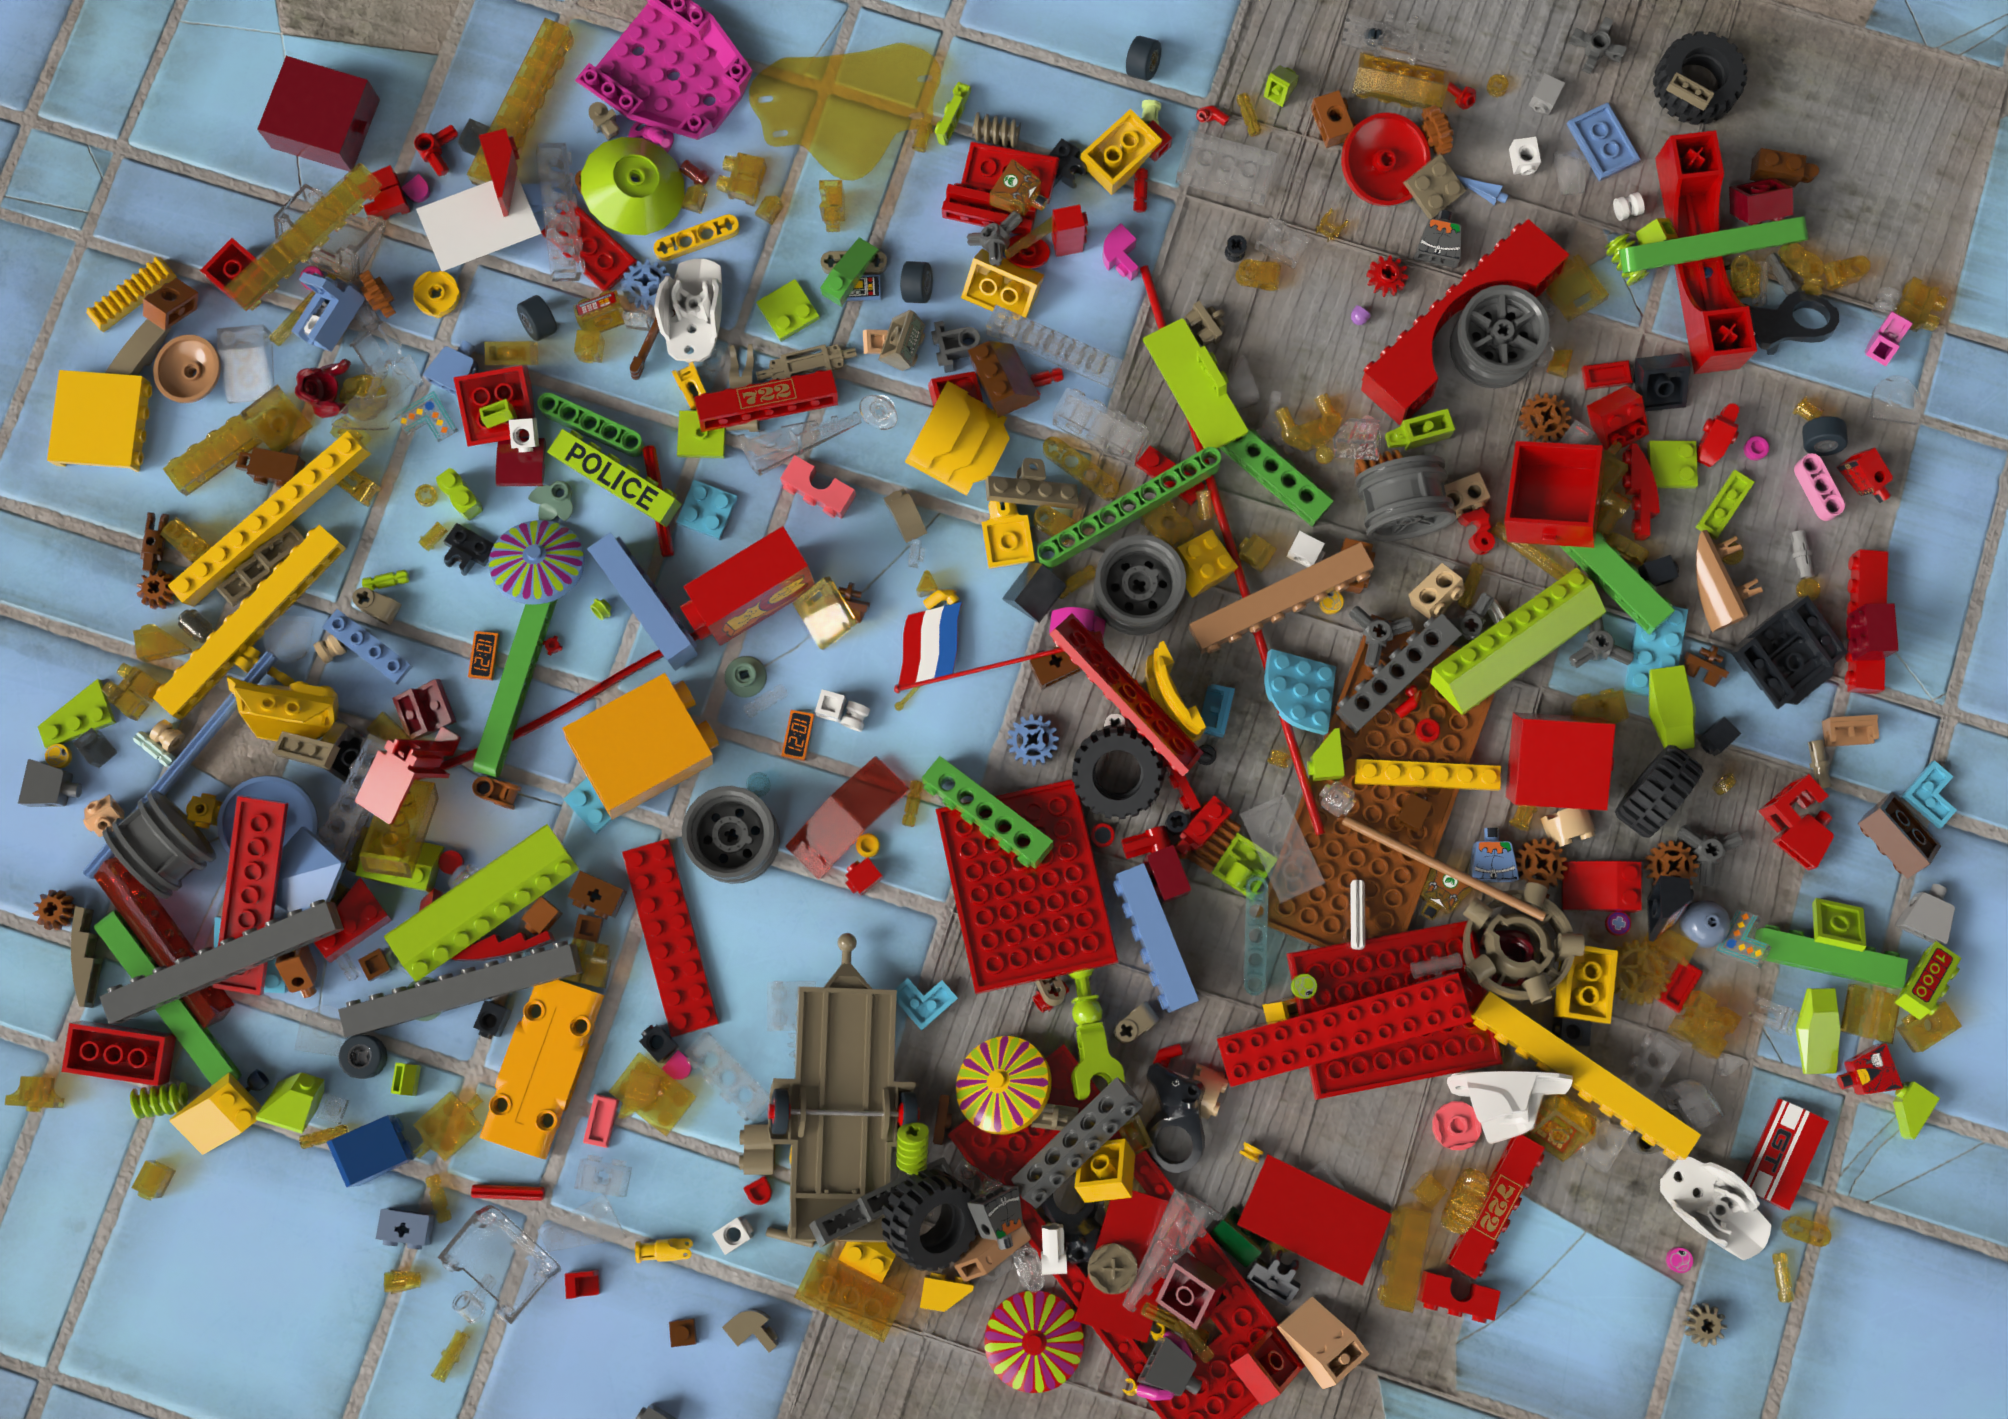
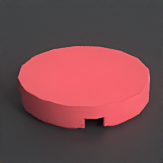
M1451 1101L1442 1105L1435 1112L1432 1120V1131L1436 1140L1442 1146L1451 1150H1465L1476 1143L1481 1135L1482 1125L1470 1105L1464 1102Z

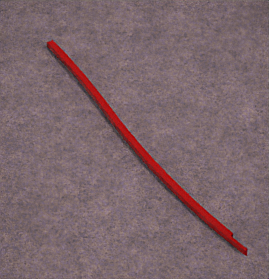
M695 631L690 633L694 641L700 639ZM657 650L629 665L564 705L516 729L512 741L566 714L624 678L664 657L660 650ZM478 748L442 762L440 768L448 770L475 759ZM415 778L414 782L424 778Z

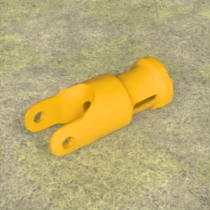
M689 1238L658 1239L656 1242L651 1243L636 1241V1263H642L645 1260L665 1262L689 1259L692 1255L689 1248L693 1246V1241Z

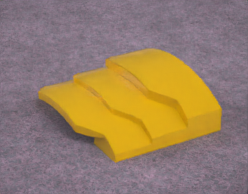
M947 381L905 463L967 496L973 483L986 480L987 476H991L1010 439L1004 426L1007 417L1001 416L998 418L995 411L987 407L986 404L968 395V392Z
M1162 641L1146 660L1145 677L1148 694L1183 732L1195 742L1202 737L1206 726L1196 705L1189 709L1185 707L1170 676L1174 661L1165 642Z

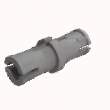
M1799 530L1790 533L1794 550L1792 556L1796 560L1799 579L1814 577L1811 563L1812 551L1809 550L1806 531Z

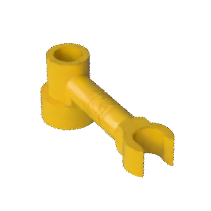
M249 645L242 656L238 655L233 663L248 673L258 662L259 656L262 653ZM273 666L266 673L284 686L289 687L290 684L295 683L294 679Z

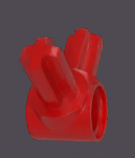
M453 125L447 126L434 135L431 132L429 134L421 133L414 140L418 153L424 162L430 163L438 176H445L449 171V167L441 157V146L458 137V132ZM431 144L428 149L423 150L426 145Z

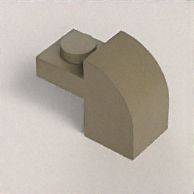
M904 488L883 498L906 543L927 534L920 514L911 496Z
M758 1309L744 1310L722 1327L737 1347L752 1334L756 1336L769 1353L779 1344L777 1342L779 1337L770 1326L767 1328L764 1326V1323L771 1317Z

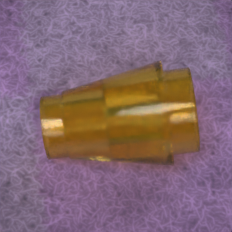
M391 1269L390 1272L384 1273L385 1293L391 1292L392 1295L421 1287V1272Z

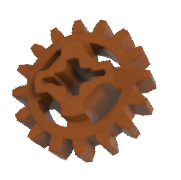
M1436 105L1423 109V113H1421L1423 118L1421 120L1423 124L1421 125V131L1429 147L1433 148L1434 153H1437V155L1451 152V148H1453L1451 141H1453L1452 136H1454V132L1448 121V116L1444 112L1441 113L1440 107Z
M369 270L361 273L359 277L364 286L360 289L373 310L376 312L380 309L386 319L394 315L396 311L391 302L395 301L382 278L379 276L375 279Z
M1544 393L1542 398H1540L1536 394L1533 400L1529 398L1525 403L1526 406L1521 408L1520 411L1523 414L1520 415L1519 421L1524 423L1520 429H1527L1528 432L1525 436L1533 435V442H1536L1538 439H1541L1542 442H1547L1549 439L1554 443L1557 437L1561 439L1565 434L1564 431L1569 429L1570 426L1567 423L1571 420V416H1567L1566 413L1570 409L1569 407H1562L1565 402L1564 400L1556 401L1557 395L1548 398V393ZM1547 412V415H1546V417H1547V418H1546V421H1547V422H1545V424L1542 425L1543 422H1544V420H1543V419H1544V415H1545V413Z
M1537 839L1531 840V846L1526 842L1522 845L1524 850L1519 849L1516 851L1520 858H1515V862L1518 864L1517 872L1521 874L1518 881L1525 879L1526 883H1538L1549 890V884L1555 887L1558 885L1556 879H1564L1560 872L1567 870V867L1562 866V862L1566 861L1567 858L1560 857L1559 854L1563 850L1562 848L1555 850V842L1547 845L1546 839H1542L1538 844ZM1536 849L1545 850L1548 852V854H1541L1538 850L1536 851ZM1526 858H1527V860H1528V867H1527V868H1525V859H1526ZM1539 861H1543L1544 865L1538 869L1536 865ZM1553 861L1555 862V870H1554V871L1552 870ZM1537 875V876H1540L1541 879H1544V880H1542V881H1541V880H1536V879L1532 878L1531 876Z
M1673 840L1667 841L1666 845L1661 842L1657 844L1658 849L1655 847L1650 849L1653 856L1648 855L1645 857L1650 862L1649 865L1644 866V869L1650 870V874L1646 878L1654 879L1653 887L1660 875L1687 879L1698 876V874L1693 872V869L1698 868L1699 865L1693 864L1692 861L1697 856H1690L1688 854L1691 850L1690 847L1682 849V842H1678L1675 846ZM1672 851L1677 854L1674 856H1670L1668 853L1665 854L1664 852ZM1676 861L1672 867L1673 871L1667 873L1670 868L1669 863Z

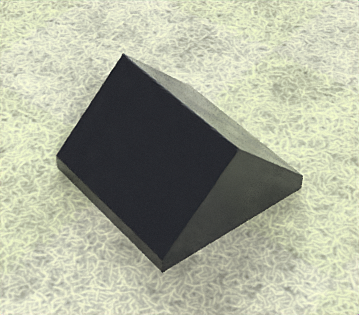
M1030 562L1002 599L1040 623L1066 589L1067 585L1043 564Z

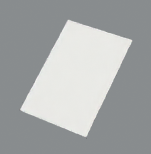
M516 176L509 215L506 217L503 216L492 180L416 209L441 271L542 234L518 176Z

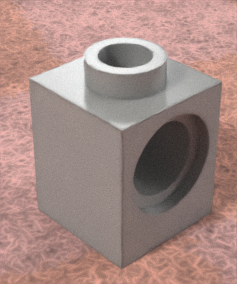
M1544 73L1528 106L1538 113L1549 115L1565 82Z

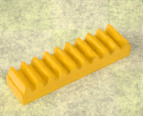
M154 257V262L146 263V268H140L139 273H133L130 280L125 279L123 285H117V290H110L109 296H102L101 302L96 301L93 308H87L86 313L103 333L140 306L148 294H152L165 283H169L177 278L176 274L161 257Z

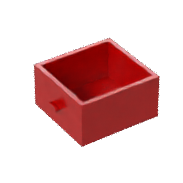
M1515 442L1504 521L1507 542L1594 548L1604 474L1603 445Z
M1513 712L1505 797L1514 805L1607 811L1610 777L1614 767V757L1612 756L1615 724L1602 717Z

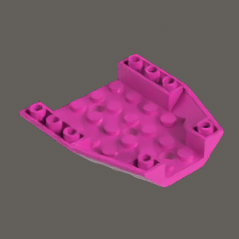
M647 0V5L595 67L588 63L575 79L581 86L630 120L699 140L715 133L740 102L753 70L713 15L692 0ZM637 47L645 49L644 53L639 56L634 55L633 50ZM672 72L680 74L677 80L672 81L668 79L669 74ZM708 97L716 99L715 103L711 106L704 104V100Z

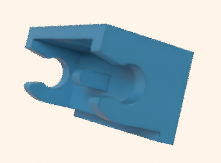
M1215 684L1207 687L1201 713L1202 720L1206 726L1203 734L1223 738L1235 688Z

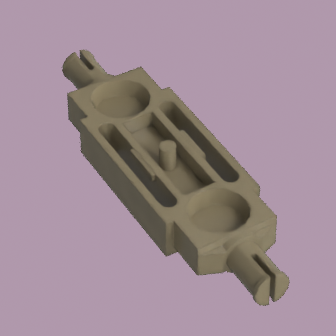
M824 344L780 355L781 358L770 361L769 369L756 371L758 381L768 378H772V380L791 378L794 375L807 374L823 368L834 371L842 369L844 360L857 357L855 347L841 351L837 344L828 347ZM819 350L822 351V352H820V353H816V354H812V355H808V356H804V357H800V358H796V359H792V360H787L788 358H791V357H795V356H799V355H803V354H807V353H811V352H815V351H819Z

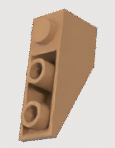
M1023 1224L1022 1228L1011 1233L1013 1246L1004 1250L999 1249L997 1240L983 1239L981 1235H977L974 1241L969 1243L968 1246L970 1248L967 1252H963L960 1255V1259L954 1263L964 1282L988 1274L1031 1239V1235Z

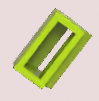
M507 399L479 409L481 420L487 428L517 418L513 405Z
M395 1063L391 1093L416 1096L421 1065Z

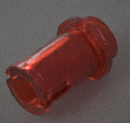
M685 160L681 164V168H679V172L694 181L695 186L703 187L709 180L707 171L700 170L689 160Z

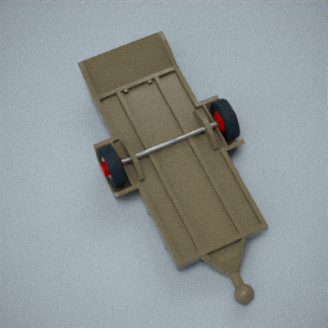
M843 933L838 938L837 944L842 951V962L824 987H798L796 1053L794 1055L795 1077L794 1079L773 1078L769 1093L768 1134L770 1143L792 1145L790 1241H816L809 1226L814 1220L890 1183L891 1147H897L898 1129L904 1124L919 1122L920 1118L917 1097L913 1093L915 1082H894L897 990L872 989L851 964V955L857 945V940L851 933ZM885 1215L835 1240V1242H886L882 1235L884 1230L882 1229V1218H885Z

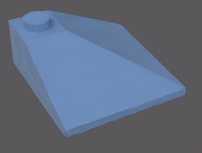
M301 827L282 850L275 905L288 912L297 909L304 911L311 908V903L322 899L325 902H330L345 866V862L306 827Z

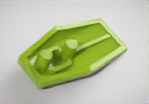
M1684 665L1649 670L1648 714L1664 748L1668 745H1676L1680 749L1695 747L1696 706Z
M1807 988L1795 1028L1803 1074L1837 1073L1840 1040L1836 989Z

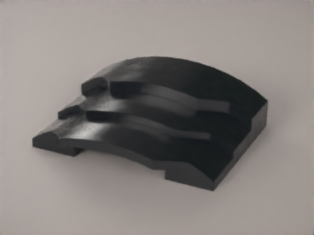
M1808 595L1800 596L1773 614L1750 632L1731 651V654L1743 671L1749 673L1759 689L1763 690L1776 709H1779L1785 703L1798 705L1811 692L1833 676L1835 663L1848 653Z

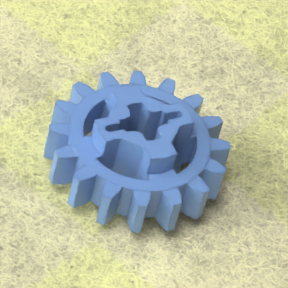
M646 260L645 265L637 261L638 267L634 268L630 265L629 269L631 272H624L623 275L626 280L621 281L624 288L622 291L630 304L634 302L636 308H639L642 304L645 310H648L649 305H653V307L655 305L659 284L665 279V276H670V274L667 273L666 267H660L657 261L653 265L650 264L649 260Z
M1030 714L1028 721L1022 716L1020 725L1016 722L1013 723L1015 731H1008V735L1013 737V739H1008L1007 744L1013 745L1009 749V753L1016 752L1015 761L1022 758L1024 766H1026L1028 761H1031L1032 766L1035 767L1036 761H1040L1044 765L1045 757L1053 758L1050 751H1057L1058 747L1053 745V743L1058 742L1059 738L1053 736L1056 733V728L1049 729L1050 720L1043 723L1042 716H1039L1038 720H1034L1033 714ZM1028 726H1038L1037 729H1031V730L1027 729L1026 727H1028ZM1046 733L1049 738L1048 747L1042 740ZM1018 735L1023 739V744L1020 748L1017 745ZM1038 735L1037 745L1034 743L1028 745V737L1034 738ZM1029 752H1038V753H1039V755H1036V756H1029V755H1027V754H1028Z

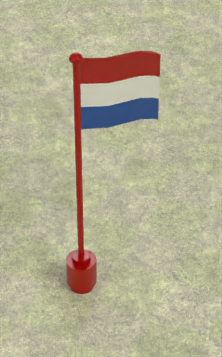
M963 602L907 616L903 632V663L899 683L894 686V691L899 694L902 690L1065 651L1062 648H1057L954 673L958 652V619ZM1091 630L1090 633L1104 646L1101 631L1095 632V630Z

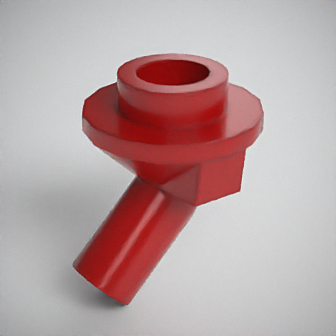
M1449 82L1445 88L1457 98L1455 103L1463 110L1473 106L1476 101V91L1471 87L1466 86L1462 91L1455 84Z

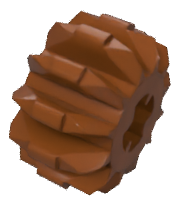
M159 569L157 573L154 570H150L149 577L141 575L144 582L137 583V587L141 590L136 594L142 598V604L149 605L154 610L158 607L166 609L167 602L174 604V600L171 598L176 595L168 586L174 580L172 574H166L164 570Z
M49 890L48 895L41 894L40 899L42 902L34 903L38 910L32 913L34 916H39L36 923L44 925L46 930L54 928L57 931L62 930L63 925L70 926L69 918L74 917L72 910L78 907L76 904H71L74 900L73 896H66V891L62 890L58 892L56 890Z

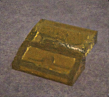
M1849 984L1840 1032L1893 1044L1900 1008L1899 1005L1894 1003L1898 995L1872 990L1856 984Z

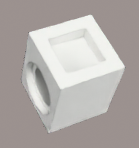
M1529 137L1513 140L1509 148L1513 173L1521 175L1533 174L1541 163L1537 138ZM1521 155H1526L1530 160H1524Z
M537 418L509 420L511 448H518L519 452H532L533 447L539 446ZM522 429H526L529 432L530 437L527 442H523L519 438V432Z
M1299 531L1286 557L1306 567H1310L1322 560L1325 554L1322 548L1325 543Z
M822 689L815 710L817 717L840 723L847 701L845 695Z
M737 1217L712 1235L726 1255L753 1238L751 1235L753 1228L746 1218L742 1220L741 1217ZM732 1227L738 1228L741 1232V1237L738 1241H733L729 1238V1230Z

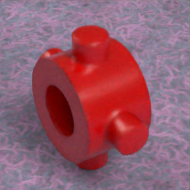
M554 635L553 638L543 641L542 645H545L548 651L547 655L551 656L552 653H557L559 650L562 651L563 646L557 640L558 636Z

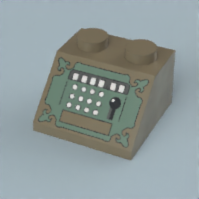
M908 310L892 318L878 359L901 371L915 365L918 354H916L918 346L922 344L925 333H923L925 324L914 311Z

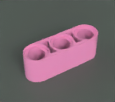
M1813 453L1807 454L1794 466L1795 475L1817 516L1823 521H1830L1843 512L1845 509L1844 500L1820 456ZM1805 463L1811 465L1812 471L1805 467ZM1816 483L1822 486L1823 491H1819L1816 488ZM1827 504L1832 505L1834 512L1827 509Z

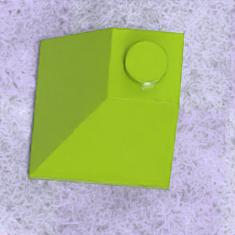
M301 1072L278 1081L256 1115V1120L303 1134L324 1100L325 1079Z

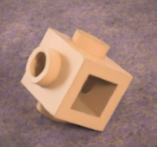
M110 794L99 801H92L84 809L85 819H83L86 828L90 832L94 831L98 837L103 836L102 832L106 827H113L112 823L117 818L125 819L124 810Z

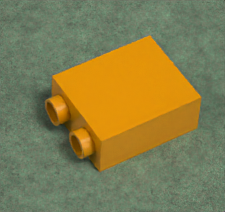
M663 673L562 728L566 741L612 820L713 765V756L710 750L719 746L718 739L706 720L698 725H695L687 710L695 706L696 703L683 680L672 685L667 675Z

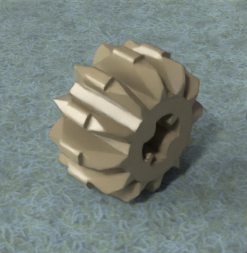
M1702 1303L1701 1308L1696 1304L1693 1305L1694 1313L1690 1311L1685 1312L1686 1316L1690 1318L1689 1321L1684 1320L1682 1322L1683 1325L1689 1326L1684 1332L1685 1335L1692 1336L1691 1342L1695 1344L1700 1342L1703 1347H1707L1708 1343L1714 1346L1717 1345L1716 1337L1720 1339L1725 1338L1720 1330L1728 1328L1727 1325L1720 1323L1725 1319V1316L1718 1314L1717 1307L1713 1306L1710 1308L1707 1303ZM1703 1320L1708 1321V1324L1705 1325L1706 1330L1701 1328L1704 1325Z

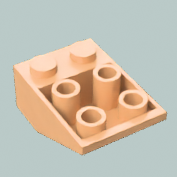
M1310 1297L1277 1326L1322 1389L1338 1384L1369 1355L1356 1335L1314 1297Z

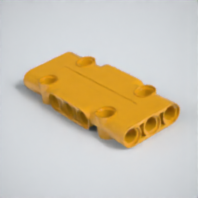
M561 980L534 986L530 999L523 1008L524 1015L522 1021L520 1020L516 1025L495 1084L497 1090L489 1102L490 1109L480 1138L537 1158L547 1159L556 1131L561 1125L563 1111H566L585 1062L589 1050L588 1041L595 1030V1021L605 995ZM535 1005H539L542 1010L538 1018H534L531 1014V1010ZM581 1020H585L587 1030L580 1034L577 1031V1024ZM502 1098L506 1099L508 1107L504 1112H501L497 1106ZM547 1114H551L554 1118V1123L549 1128L543 1123V1119Z

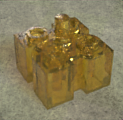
M1691 991L1683 1005V1009L1686 1010L1684 1015H1676L1667 1032L1681 1042L1693 1043L1691 1048L1706 1058L1718 1059L1728 1043L1723 1039L1725 1034H1733L1742 1017L1727 1007H1715L1718 1001L1703 991Z

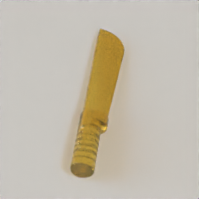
M1052 216L1006 249L1004 252L1005 256L1011 258L1023 248L1027 249L1033 243L1051 233Z

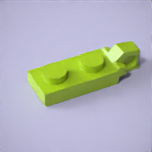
M960 82L952 90L954 96L951 102H947L944 110L945 115L942 121H938L935 128L938 143L944 146L948 145L971 93V86Z

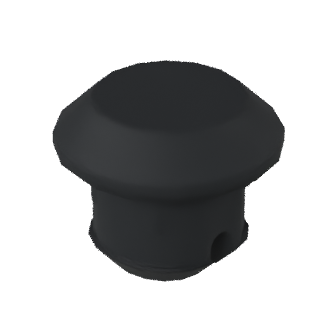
M1208 744L1199 746L1203 754L1197 761L1202 765L1212 764L1217 756L1215 749Z

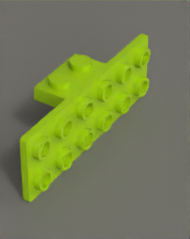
M1183 318L1143 338L1145 346L1204 449L1207 447L1219 449L1248 434L1246 425L1227 394V384L1229 381L1223 370H1218L1216 366L1218 362L1213 352H1208L1205 346H1199Z

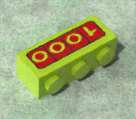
M1935 941L1924 950L1894 1003L1919 1020L1927 1014L1933 1015L1940 1005L1937 1000L1939 997L1942 998L1950 987L1947 985L1949 979L1952 980L1960 970L1957 965L1961 957Z

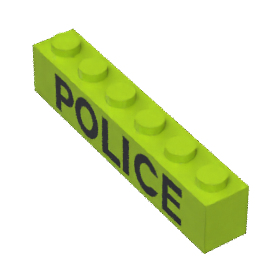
M564 429L560 431L547 453L667 528L682 505L676 500L677 494L667 488L664 491L657 488L659 483L648 476L645 479L638 476L640 472L630 465H627L626 468L620 465L621 460L611 453L607 456L602 454L601 447L591 441L589 444H586L582 441L584 437L574 430H571L570 433Z

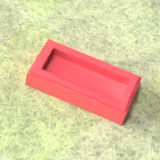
M594 1094L583 1143L608 1148L620 1099Z

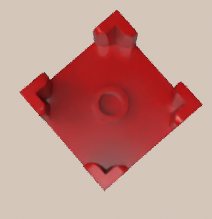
M1807 774L1790 782L1758 811L1778 833L1786 825L1791 828L1801 821V817L1791 807L1795 802L1802 809H1805L1815 801L1818 803L1823 802L1829 795L1810 774Z

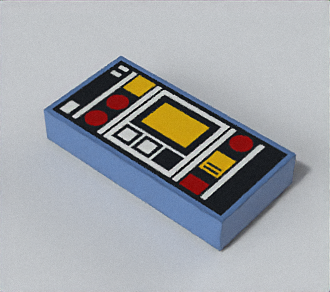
M880 275L862 276L846 301L881 300Z

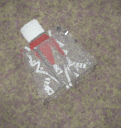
M1365 415L1362 419H1347L1333 436L1334 457L1378 460L1381 448L1380 421L1375 420L1370 415Z

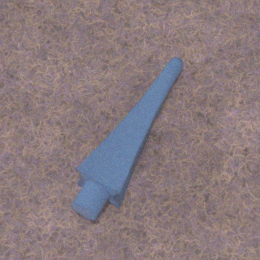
M1456 175L1462 185L1495 205L1497 200L1506 203L1509 197L1508 194L1501 192L1503 187L1501 185L1485 183Z

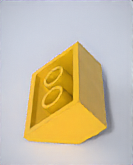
M981 249L973 258L961 298L1024 325L1038 296L1045 275L1030 268L1016 266L1004 257L1001 265H991L989 253L985 249Z
M1585 946L1583 956H1574L1569 972L1556 987L1553 1017L1611 1024L1618 951Z

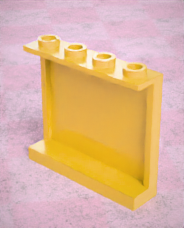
M59 370L47 461L56 466L66 467V464L130 468L135 472H139L140 465L143 464L144 460L142 446L147 436L145 423L149 418L148 400L152 395L151 382L143 376Z

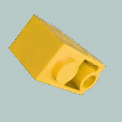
M931 1272L930 1276H925L920 1308L945 1312L971 1293L974 1284L969 1283V1281L964 1282L962 1277L955 1276V1280L945 1279V1274Z

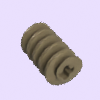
M977 112L972 137L975 134L976 141L980 142L984 136V141L987 144L993 138L994 145H998L1000 140H1002L1003 147H1007L1011 141V147L1015 149L1019 140L1021 123L1019 126H1016V120L1012 119L1009 125L1007 124L1006 117L999 123L998 116L996 115L990 121L989 114H986L982 120L980 112Z

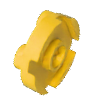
M445 271L425 272L417 278L413 285L415 304L424 314L434 316L435 318H442L453 311L461 298L457 282ZM433 290H442L440 297L432 298Z

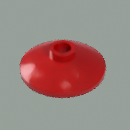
M1026 234L1010 238V244L1004 251L1006 258L1011 263L1022 268L1040 267L1048 261L1050 256L1049 247L1042 239Z

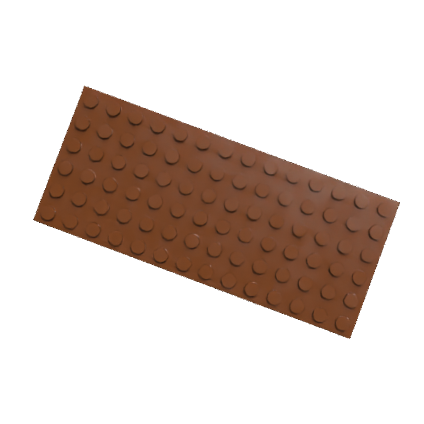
M1373 614L1370 615L1373 619L1377 617L1379 620H1386ZM1376 629L1374 631L1377 633L1376 637H1381L1380 630ZM1412 630L1395 635L1393 640L1387 641V646L1382 648L1379 665L1382 663L1386 666L1391 661L1389 656L1399 647L1403 650L1408 645L1406 640L1416 631ZM1364 634L1337 704L1347 695L1350 698L1355 695L1357 691L1354 688L1364 679L1369 682L1374 677L1372 672L1376 668L1368 667L1364 663L1368 644L1365 643L1366 636ZM1426 636V642L1429 645L1437 644L1436 638ZM1450 645L1356 734L1336 714L1340 708L1336 704L1329 723V731L1325 734L1322 743L1335 728L1340 729L1345 776L1342 779L1313 781L1312 775H1309L1308 778L1325 834L1316 836L1302 793L1254 922L1319 948L1351 942V882L1353 880H1363L1365 882V939L1407 932L1430 867L1343 825L1342 822L1345 816H1348L1433 858L1435 857L1459 789L1355 784V760L1469 764L1495 692L1480 702L1479 705L1461 715L1430 683L1432 669L1461 648ZM1409 651L1408 655L1412 661L1420 660L1417 652ZM1399 667L1391 668V672L1395 677H1402L1403 672ZM1382 683L1374 684L1376 692L1385 693L1386 689ZM1412 685H1416L1417 689L1421 690L1422 697L1418 706L1401 719L1395 712V709L1409 699L1405 690ZM1362 698L1357 699V706L1360 709H1368V702ZM1425 718L1434 719L1440 726L1439 737L1431 743L1420 741L1415 734L1416 725ZM1415 792L1423 794L1428 798V802L1432 803V807L1421 829L1417 832L1394 822L1406 797L1410 793L1415 794ZM1343 798L1342 806L1337 808Z

